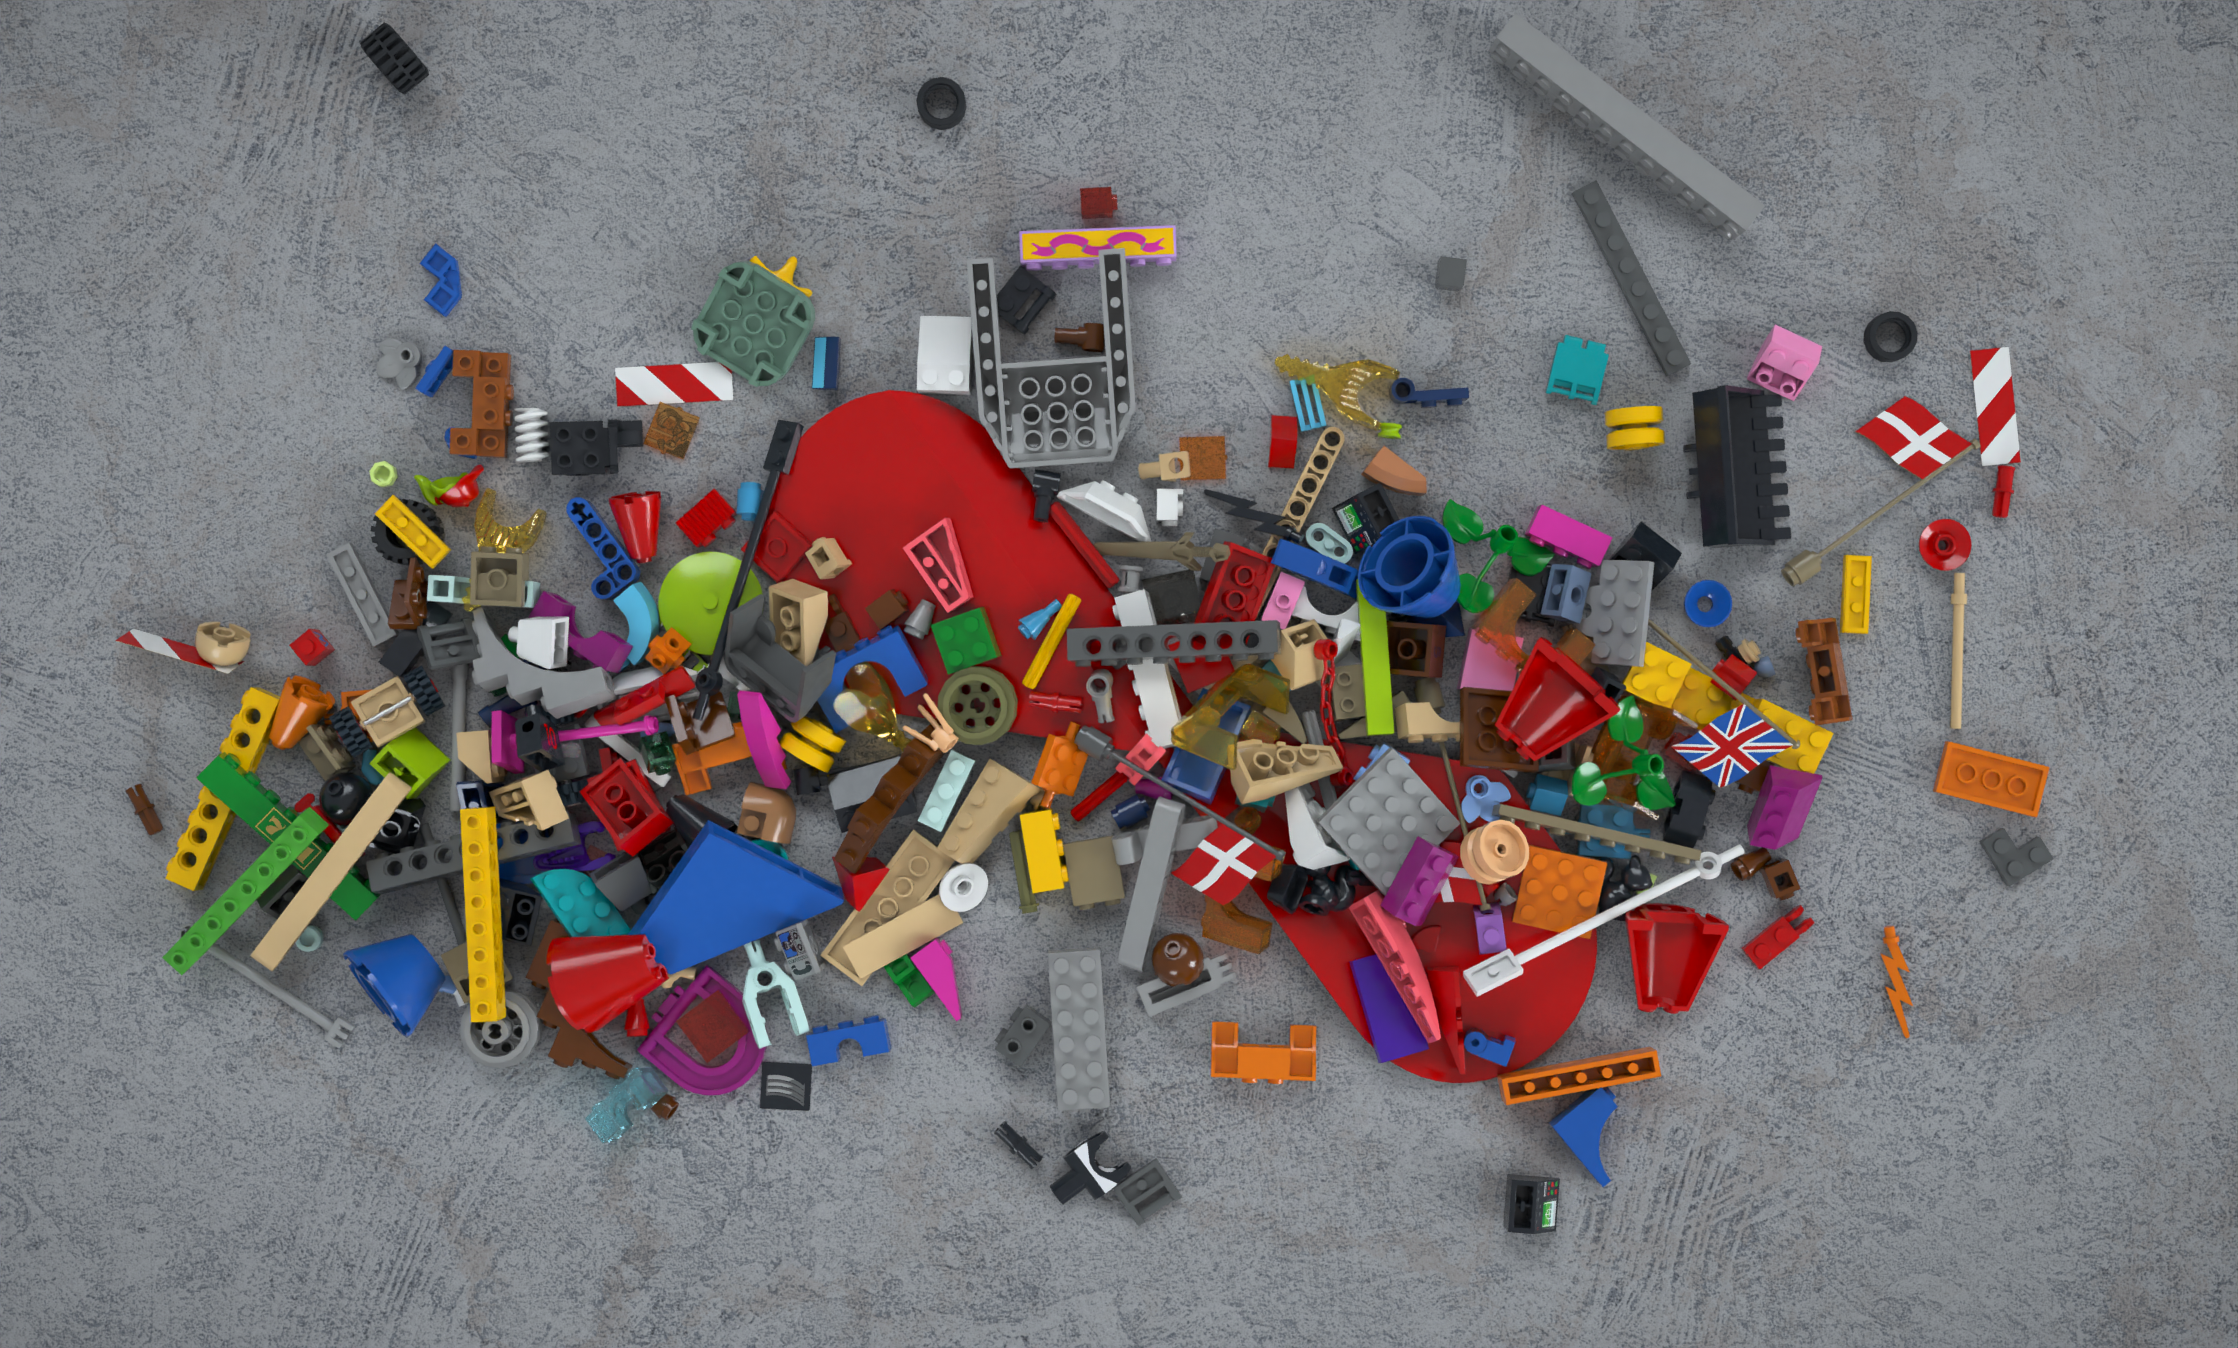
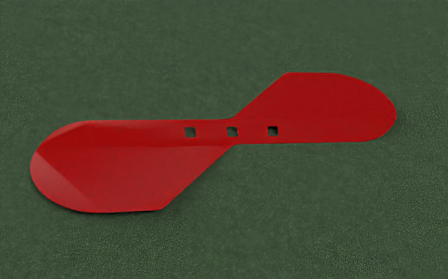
M887 390L853 399L835 408L819 419L800 438L789 475L780 474L767 518L773 511H777L811 543L821 537H826V539L835 538L846 559L850 560L852 565L835 578L820 579L808 557L805 556L784 581L790 579L798 580L827 591V597L835 594L843 610L847 611L861 640L864 638L870 640L878 636L877 632L880 631L865 608L889 590L901 591L909 602L906 605L909 611L893 622L891 627L899 625L928 677L927 686L905 697L892 673L884 665L873 661L858 663L846 673L844 683L860 704L871 710L925 718L918 709V706L922 705L936 719L923 695L927 693L938 708V695L944 683L955 673L948 675L931 625L968 611L985 607L1002 656L974 666L990 667L1002 673L1013 685L1018 699L1017 716L1007 732L1048 738L1049 734L1065 736L1071 721L1081 725L1078 732L1084 725L1089 728L1092 726L1114 740L1112 745L1115 746V749L1131 751L1143 738L1145 731L1149 730L1147 721H1143L1140 716L1139 706L1142 705L1140 695L1136 696L1132 681L1136 679L1134 671L1129 670L1127 663L1116 670L1113 666H1101V661L1091 662L1089 667H1076L1075 662L1068 661L1067 629L1122 627L1121 621L1116 620L1113 612V605H1116L1115 598L1050 514L1048 522L1033 520L1036 498L1034 497V492H1032L1031 483L1020 468L1008 467L985 427L971 416L941 400L908 391ZM944 518H951L974 596L971 600L950 613L946 612L903 549V547ZM1074 594L1081 599V603L1036 688L1030 689L1023 685L1022 681L1060 610L1050 617V620L1035 640L1031 637L1026 639L1018 629L1020 625L1018 620L1046 608L1055 599L1063 605L1067 596ZM828 599V615L831 619L837 616ZM922 599L936 606L928 635H925L923 640L904 632L906 627L904 623ZM823 629L818 648L821 651L822 648L828 646L831 648L830 651L836 652L825 629ZM1096 640L1090 645V651L1092 654L1099 653L1101 643L1099 640ZM1097 669H1106L1113 676V684L1111 686L1113 697L1110 699L1115 720L1108 723L1106 720H1104V723H1098L1095 701H1092V696L1086 689L1089 677ZM1171 676L1182 721L1186 726L1194 706ZM1094 679V683L1097 687H1106V684L1102 679ZM985 682L982 683V691L988 692L990 685ZM963 685L962 692L966 695L969 694L971 687ZM1056 691L1060 692L1061 695L1083 697V703L1081 702L1083 704L1082 713L1078 714L1076 712L1060 710L1058 713H1055L1051 709L1029 707V702H1031L1029 700L1030 692L1053 694ZM976 698L974 706L979 707L980 711H984L985 702H980V699ZM999 698L994 699V706L996 708L1001 707ZM961 703L955 704L956 712H962L964 709ZM987 716L986 724L989 726L994 725L995 719L992 716ZM972 718L966 721V725L975 726L976 724ZM1245 727L1239 740L1241 742L1257 739L1267 744H1276L1279 741L1285 742L1289 746L1302 745L1288 733ZM1322 739L1324 746H1329L1328 740ZM1341 742L1345 750L1347 767L1353 772L1355 777L1361 766L1366 768L1370 763L1371 759L1368 756L1374 747ZM1332 743L1336 752H1341L1337 743ZM1172 747L1165 748L1166 752L1158 760L1165 769L1174 753ZM1398 751L1410 759L1408 765L1459 821L1443 758ZM1449 759L1460 804L1467 795L1465 790L1467 781L1472 776L1482 775L1488 778L1490 782L1502 783L1509 790L1511 798L1500 802V804L1531 811L1509 779L1500 770L1460 766V760ZM1230 763L1211 805L1185 794L1224 819L1240 806L1234 804L1237 794L1231 783ZM1318 780L1310 782L1315 792V796L1312 798L1322 808H1325ZM1479 783L1474 786L1476 793H1480L1482 790V786ZM1348 785V786L1345 787V788H1343V787H1334V788H1335V792H1336L1337 799H1338L1351 785ZM1285 792L1276 795L1273 806H1267L1264 813L1245 807L1257 824L1248 833L1277 851L1283 850L1286 852L1283 864L1298 865L1293 857L1294 850L1290 844ZM1193 806V808L1196 810L1199 816L1208 815ZM1480 816L1471 823L1465 820L1468 833L1490 823ZM1217 821V826L1219 827L1222 823ZM1515 821L1514 825L1519 827L1525 835L1528 846L1534 845L1561 851L1544 827H1540V830L1525 828V823ZM1459 824L1443 841L1462 843L1464 836L1461 825ZM1349 861L1331 865L1328 877L1334 881L1336 870L1342 865L1350 866ZM1523 870L1519 874L1497 883L1499 885L1503 883L1509 884L1516 895H1518ZM1256 873L1249 882L1250 886L1351 1024L1374 1048L1349 962L1372 956L1376 953L1351 910L1348 908L1340 912L1330 911L1327 916H1319L1302 910L1298 905L1295 913L1290 914L1273 905V902L1267 899V892L1273 878ZM1357 884L1355 886L1356 896L1353 904L1378 889L1375 886H1360ZM1307 886L1305 888L1303 896L1310 893L1311 889ZM1494 892L1486 898L1487 903L1500 901V898L1495 900ZM1516 901L1507 906L1500 905L1506 950L1510 949L1514 956L1560 934V932L1512 922ZM1437 902L1433 904L1422 926H1414L1405 921L1406 930L1411 940L1414 935L1424 928L1441 926L1435 953L1416 949L1422 962L1425 974H1427V967L1459 966L1463 1039L1469 1029L1480 1028L1486 1035L1503 1041L1505 1035L1514 1037L1515 1045L1506 1067L1471 1054L1464 1046L1466 1074H1460L1439 1023L1441 1039L1429 1043V1049L1397 1058L1390 1062L1410 1073L1430 1080L1447 1083H1471L1492 1079L1499 1074L1510 1073L1538 1058L1566 1032L1585 1002L1596 965V928L1592 929L1590 939L1576 937L1521 964L1523 968L1522 975L1477 997L1463 977V971L1501 952L1479 955L1473 905L1475 904Z

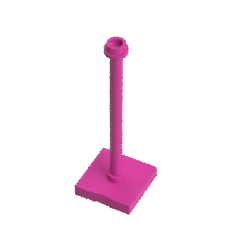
M502 710L493 711L491 763L503 767L513 774L525 773L524 761L517 754L515 722L518 719ZM647 715L643 721L628 722L620 726L619 724L563 730L558 731L560 741L645 731L647 735H653L659 730V722L656 717Z

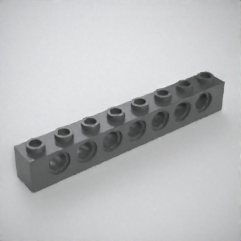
M1277 620L1067 629V659L1070 662H1075L1076 667H1089L1091 662L1101 661V666L1117 665V661L1127 660V665L1143 664V660L1153 659V664L1169 663V659L1179 658L1180 663L1195 662V658L1205 657L1206 662L1221 661V657L1232 656V661H1245L1251 655H1258L1259 660L1274 659V655L1281 654L1280 622ZM1251 634H1257L1259 637V643L1254 648H1248L1246 645V639ZM1225 635H1230L1233 640L1232 645L1228 649H1222L1220 646V640ZM1199 636H1204L1206 639L1205 647L1201 650H1196L1194 648V640ZM1173 637H1177L1180 641L1179 648L1175 651H1170L1168 649V641ZM1151 638L1154 643L1153 648L1149 652H1144L1142 650V642L1145 639ZM1125 639L1127 641V649L1123 653H1118L1116 651V644L1119 640ZM1099 640L1101 650L1097 654H1092L1090 645L1092 642Z
M566 811L569 819L553 825L554 832L548 838L545 836V829L539 830L535 824L527 826L524 822L516 824L515 821L501 823V828H497V839L501 837L503 839V846L498 850V865L582 844L576 814ZM527 831L528 840L521 844L520 835ZM461 834L450 836V841L441 843V840L426 842L425 847L416 849L415 846L400 849L398 854L381 853L375 855L374 860L366 861L371 891L381 895L463 874ZM451 850L453 857L450 862L446 863L444 860L445 854ZM426 857L427 865L425 868L420 869V860ZM401 863L402 871L396 876L394 869L397 864Z

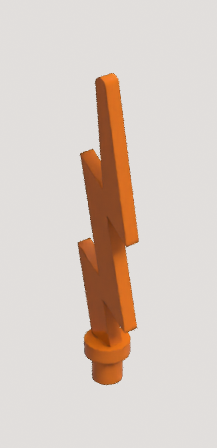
M1885 926L1883 943L1888 945L1893 958L1881 954V957L1895 990L1887 986L1885 987L1905 1038H1909L1910 1034L1900 1000L1911 1006L1913 1004L1897 967L1907 972L1910 971L1898 946L1899 936L1895 933V927Z

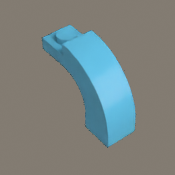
M642 582L632 584L613 600L627 618L629 624L627 642L633 646L619 673L630 666L631 663L636 665L643 662L645 656L651 650L648 647L649 643L659 635L660 619L658 609L652 595Z

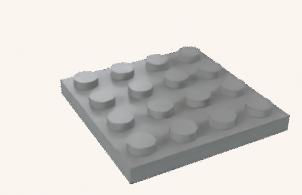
M1389 748L1316 820L1322 829L1384 896H1386L1418 836L1438 846L1460 824L1393 748Z

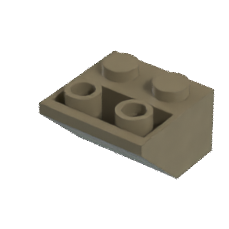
M467 942L441 954L442 960L464 1004L470 1001ZM503 959L504 982L506 983L512 980L513 977Z

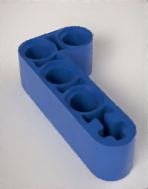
M580 497L571 499L566 507L568 516L608 569L595 578L592 582L591 590L597 598L612 600L639 580L640 569L635 561L630 559L627 550L590 501ZM577 506H585L583 512L591 519L586 520L583 515L576 514L579 511ZM599 524L602 532L598 537L593 538L590 530L593 525ZM610 545H614L617 549L616 556L612 559L606 556V549ZM625 566H630L632 575L629 579L624 580L621 576V570ZM605 581H608L611 585V591L607 595H603L600 591V586Z

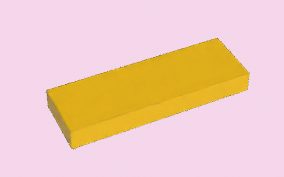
M392 495L376 511L375 515L430 568L434 569L451 551L395 495Z
M1843 555L1840 633L1868 634L1872 556Z

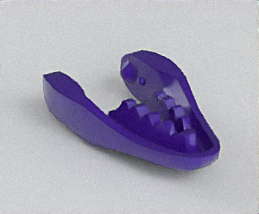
M598 821L585 822L578 825L582 844L536 855L533 859L535 869L544 872L555 869L588 871L598 869L616 858L615 854L607 853L604 857H599L592 861L587 855L585 847L586 836L595 832H603L606 829L602 822Z

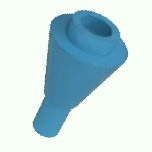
M1055 599L1046 608L1019 619V631L1026 639L1031 637L1035 640L1050 620V617L1060 610L1062 605Z

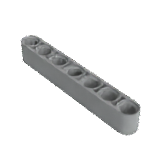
M1159 797L1155 804L1118 956L1119 965L1140 972H1144L1147 966L1185 813V804Z

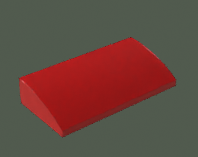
M1224 541L1223 544L1229 546L1231 554L1227 560L1216 562L1194 624L1255 621L1275 567L1271 563L1272 558L1235 543ZM1225 635L1221 638L1220 646L1222 649H1228L1232 645V637ZM1199 636L1194 640L1196 643L1206 645L1204 636Z

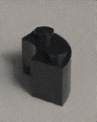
M1682 770L1673 788V797L1676 805L1669 808L1664 821L1663 841L1694 848L1697 840L1703 839L1706 826L1703 824L1708 806L1712 805L1716 791L1712 789L1713 782L1708 777Z

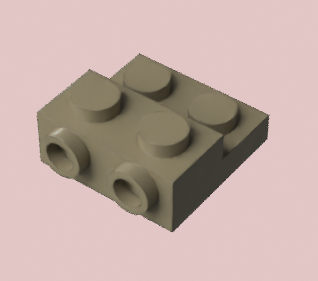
M481 546L480 551L471 552L470 605L524 607L525 580H529V553H522V548L510 547L506 548V552H497V547Z

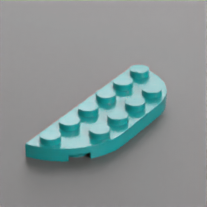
M555 869L542 872L530 878L569 937L628 935L631 931L614 904L596 887L591 877L575 870Z

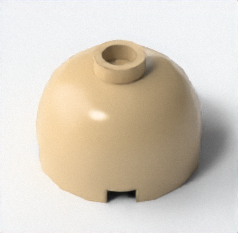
M205 622L197 628L195 646L199 656L206 662L218 666H232L246 656L250 646L251 634L245 628L229 623V628L220 627V622Z

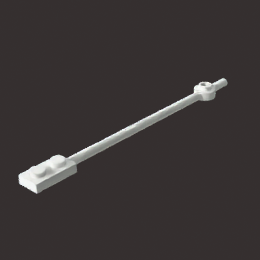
M1739 844L1719 855L1713 852L1701 853L1700 861H1695L1694 867L1515 956L1510 949H1507L1463 971V977L1478 997L1522 975L1523 968L1521 964L1698 876L1703 879L1716 878L1721 872L1722 864L1744 854V849ZM1708 866V867H1710V868H1712V869L1708 870V869H1705L1704 867Z

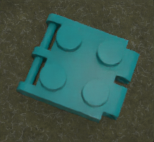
M1564 335L1563 342H1558L1556 345L1545 393L1567 395L1568 399L1574 400L1575 397L1591 401L1592 405H1597L1609 354L1604 353L1606 344L1588 340L1585 348H1581L1583 339Z

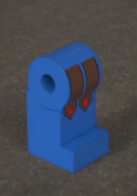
M1471 1028L1465 1033L1464 1046L1468 1052L1502 1066H1507L1515 1045L1514 1037L1505 1035L1503 1041L1486 1035L1480 1028Z

